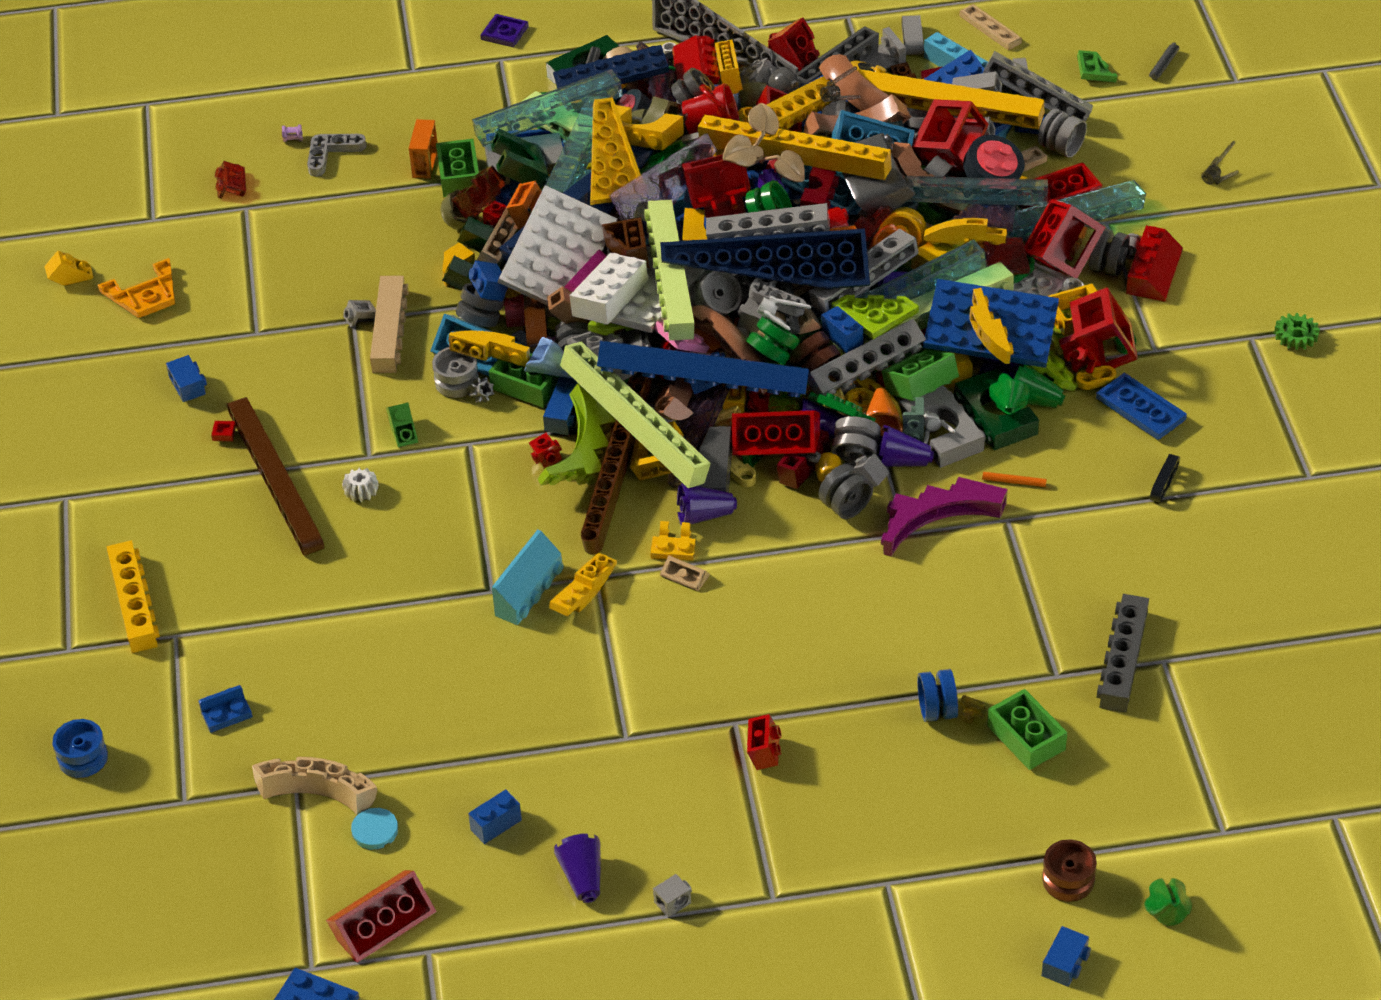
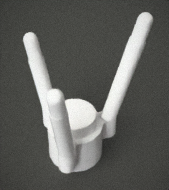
M770 296L769 299L763 298L757 312L790 331L791 328L786 322L775 316L778 309L775 303L811 309V306Z
M925 411L924 443L928 444L929 433L937 431L940 426H943L951 433H955V430L945 423L944 420H940L937 414Z

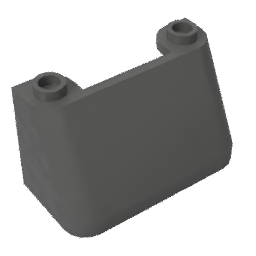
M880 133L855 143L892 150L894 141L888 134ZM892 154V168L885 180L842 172L856 203L876 221H880L915 195L913 181L909 176L905 177L900 173Z

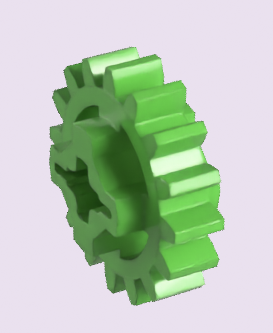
M1288 313L1287 318L1281 316L1280 321H1276L1274 334L1276 335V340H1281L1280 345L1287 344L1288 349L1294 346L1295 350H1298L1299 347L1305 350L1307 345L1312 347L1313 343L1318 341L1320 328H1318V323H1313V318L1307 319L1306 314L1301 317L1298 313L1295 316Z

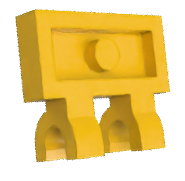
M660 521L659 537L653 536L651 559H667L669 555L679 560L694 561L696 539L690 538L691 524L682 522L681 538L669 537V521Z

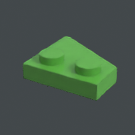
M1078 50L1077 59L1081 79L1106 82L1117 81L1118 75L1116 73L1112 74L1108 70L1109 65L1101 59L1097 52Z

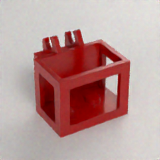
M934 99L912 144V148L926 166L937 155L952 166L950 171L965 172L963 167L964 156L973 141L985 134L989 124L972 101ZM948 109H961L958 118H954ZM969 112L975 119H967Z
M723 154L682 164L691 204L694 209L703 207L706 218L746 213L742 197H745L746 193L751 190L746 167L723 160Z
M1050 199L1022 251L1048 268L1077 279L1106 227L1076 207ZM1088 225L1094 231L1072 268L1064 262L1066 259L1071 262L1074 259L1069 253L1075 242L1082 244L1083 240L1079 238V235L1084 226Z
M1108 287L1070 302L1074 334L1059 339V344L1066 361H1069L1071 358L1072 369L1075 373H1078L1079 368L1087 365L1088 367L1085 371L1091 374L1095 367L1111 366L1115 369L1138 360L1132 324ZM1118 336L1127 349L1128 354L1106 362L1103 341Z

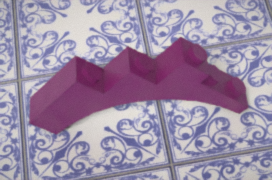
M958 477L956 483L951 485L950 490L927 485L924 493L921 492L918 499L896 493L893 501H889L887 506L889 523L888 532H884L881 539L883 555L892 557L898 545L908 535L936 520L961 515H984L1001 518L1007 504L1008 489Z

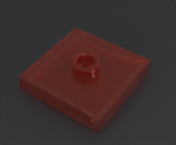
M1022 237L1006 238L1005 243L999 245L991 244L989 241L982 242L988 267L1001 262L1012 274H1029L1030 266Z

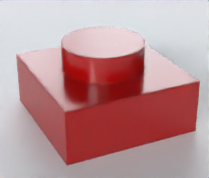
M214 421L211 434L212 441H233L236 430L235 421Z

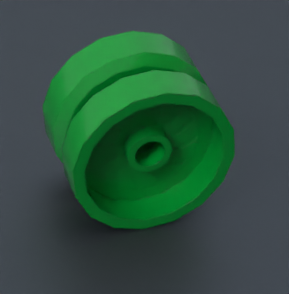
M774 180L764 184L761 188L757 187L746 193V206L749 213L792 208L787 192L780 183Z
M761 316L756 325L765 336L759 332H751L746 341L761 354L785 365L790 358V354L782 345L789 349H795L800 339L776 322Z

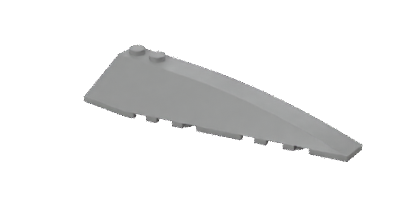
M652 0L653 30L680 41H685L695 35L708 36L714 39V44L733 39L737 63L748 67L756 60L761 61L768 58L773 66L778 69L785 67L795 74L798 72V68L698 0Z

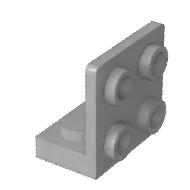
M890 27L883 29L882 44L878 45V52L864 61L874 66L879 65L888 71L891 65L906 62V47Z

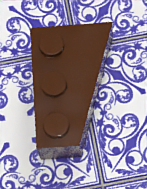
M641 217L602 224L605 244L612 253L645 260L646 267L650 268Z

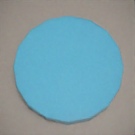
M370 808L364 810L352 822V837L362 848L369 850L384 848V845L391 844L398 834L397 820L394 814L386 809Z

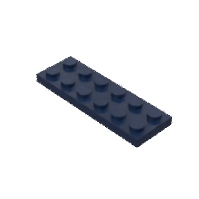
M657 45L553 72L560 100L670 71L662 46Z

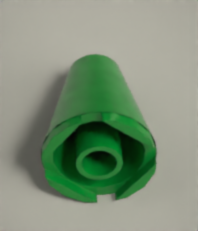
M1019 365L1014 380H1020L1028 386L1030 390L1028 404L1055 409L1057 405L1062 406L1066 396L1063 394L1064 389L1029 365Z

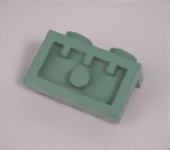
M915 397V406H911V412L903 413V433L923 443L924 397Z

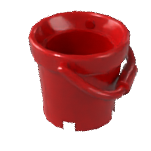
M727 83L716 86L714 90L702 84L699 89L704 94L682 101V113L686 114L687 120H685V125L689 134L698 132V125L704 115L740 121L735 98Z

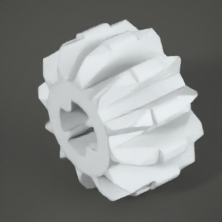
M360 467L356 471L351 469L350 474H345L342 483L346 497L351 498L353 502L360 500L361 503L363 499L370 500L371 496H376L379 486L375 473L370 472L368 468L361 470Z

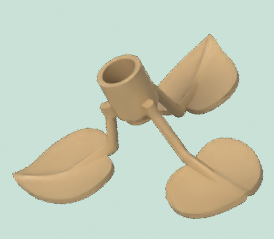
M759 103L750 110L748 121L755 131L761 132L760 137L751 146V141L748 137L744 135L734 136L725 147L723 160L743 167H753L758 162L763 163L764 161L777 159L774 167L782 177L793 182H803L805 180L804 163L797 153L785 150L781 153V156L763 157V149L758 145L765 136V133L774 135L777 132L779 121L777 115L769 106Z

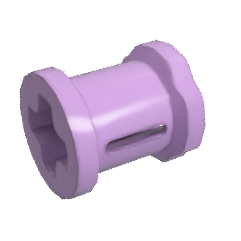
M300 124L297 127L282 126L283 142H287V140L303 141L302 125Z

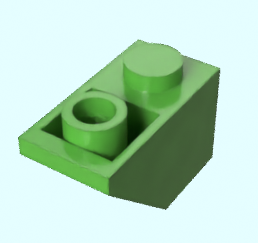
M409 403L387 407L391 430L397 446L402 447L418 443Z

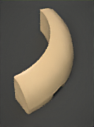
M297 757L296 761L281 762V759H273L252 765L254 779L263 799L289 793L318 794L343 803L358 815L373 804L377 794V786L362 773L356 774L348 770L346 765L331 760Z

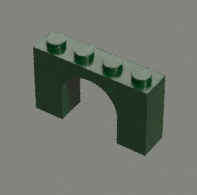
M605 35L546 62L547 77L556 85L553 72L586 64L592 47L600 48L601 53L598 60H602L609 51L620 46L608 35Z
M499 128L490 144L492 152L501 155L496 164L498 173L520 183L536 181L541 189L542 186L547 184L549 176L540 147Z
M468 217L457 242L481 253L494 228ZM454 255L442 281L462 290L465 284L472 283L469 279V270L473 267V264ZM502 256L497 264L500 269L504 266Z
M999 368L955 383V392L953 393L954 399L963 406L966 414L973 418L978 429L984 432L985 442L990 444L994 451L1036 436L1039 433V419L1030 407L1021 409L1011 415L993 414L982 407L986 403L993 401L989 396V387L991 384L996 383L999 376L1003 374Z

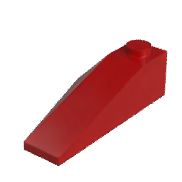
M804 17L785 27L768 40L773 51L796 66L798 72L820 56L819 50H816L813 39H815L814 34Z

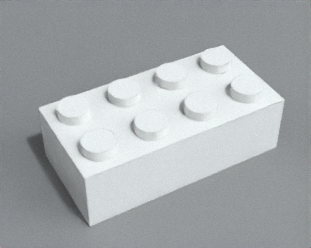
M610 253L570 294L572 316L609 324L648 282L646 261L635 257Z

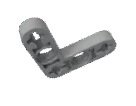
M317 134L313 136L307 162L309 174L317 177L325 173L328 152L363 151L366 148L365 136L362 134Z
M756 277L750 286L748 294L750 299L761 303L764 297L769 299L770 296L778 299L806 304L802 298L774 288L779 282L776 280ZM775 303L778 306L777 310L791 316H802L805 308Z

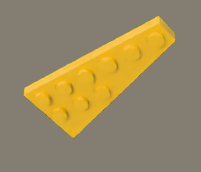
M613 97L595 99L592 120L590 205L645 198L647 190Z

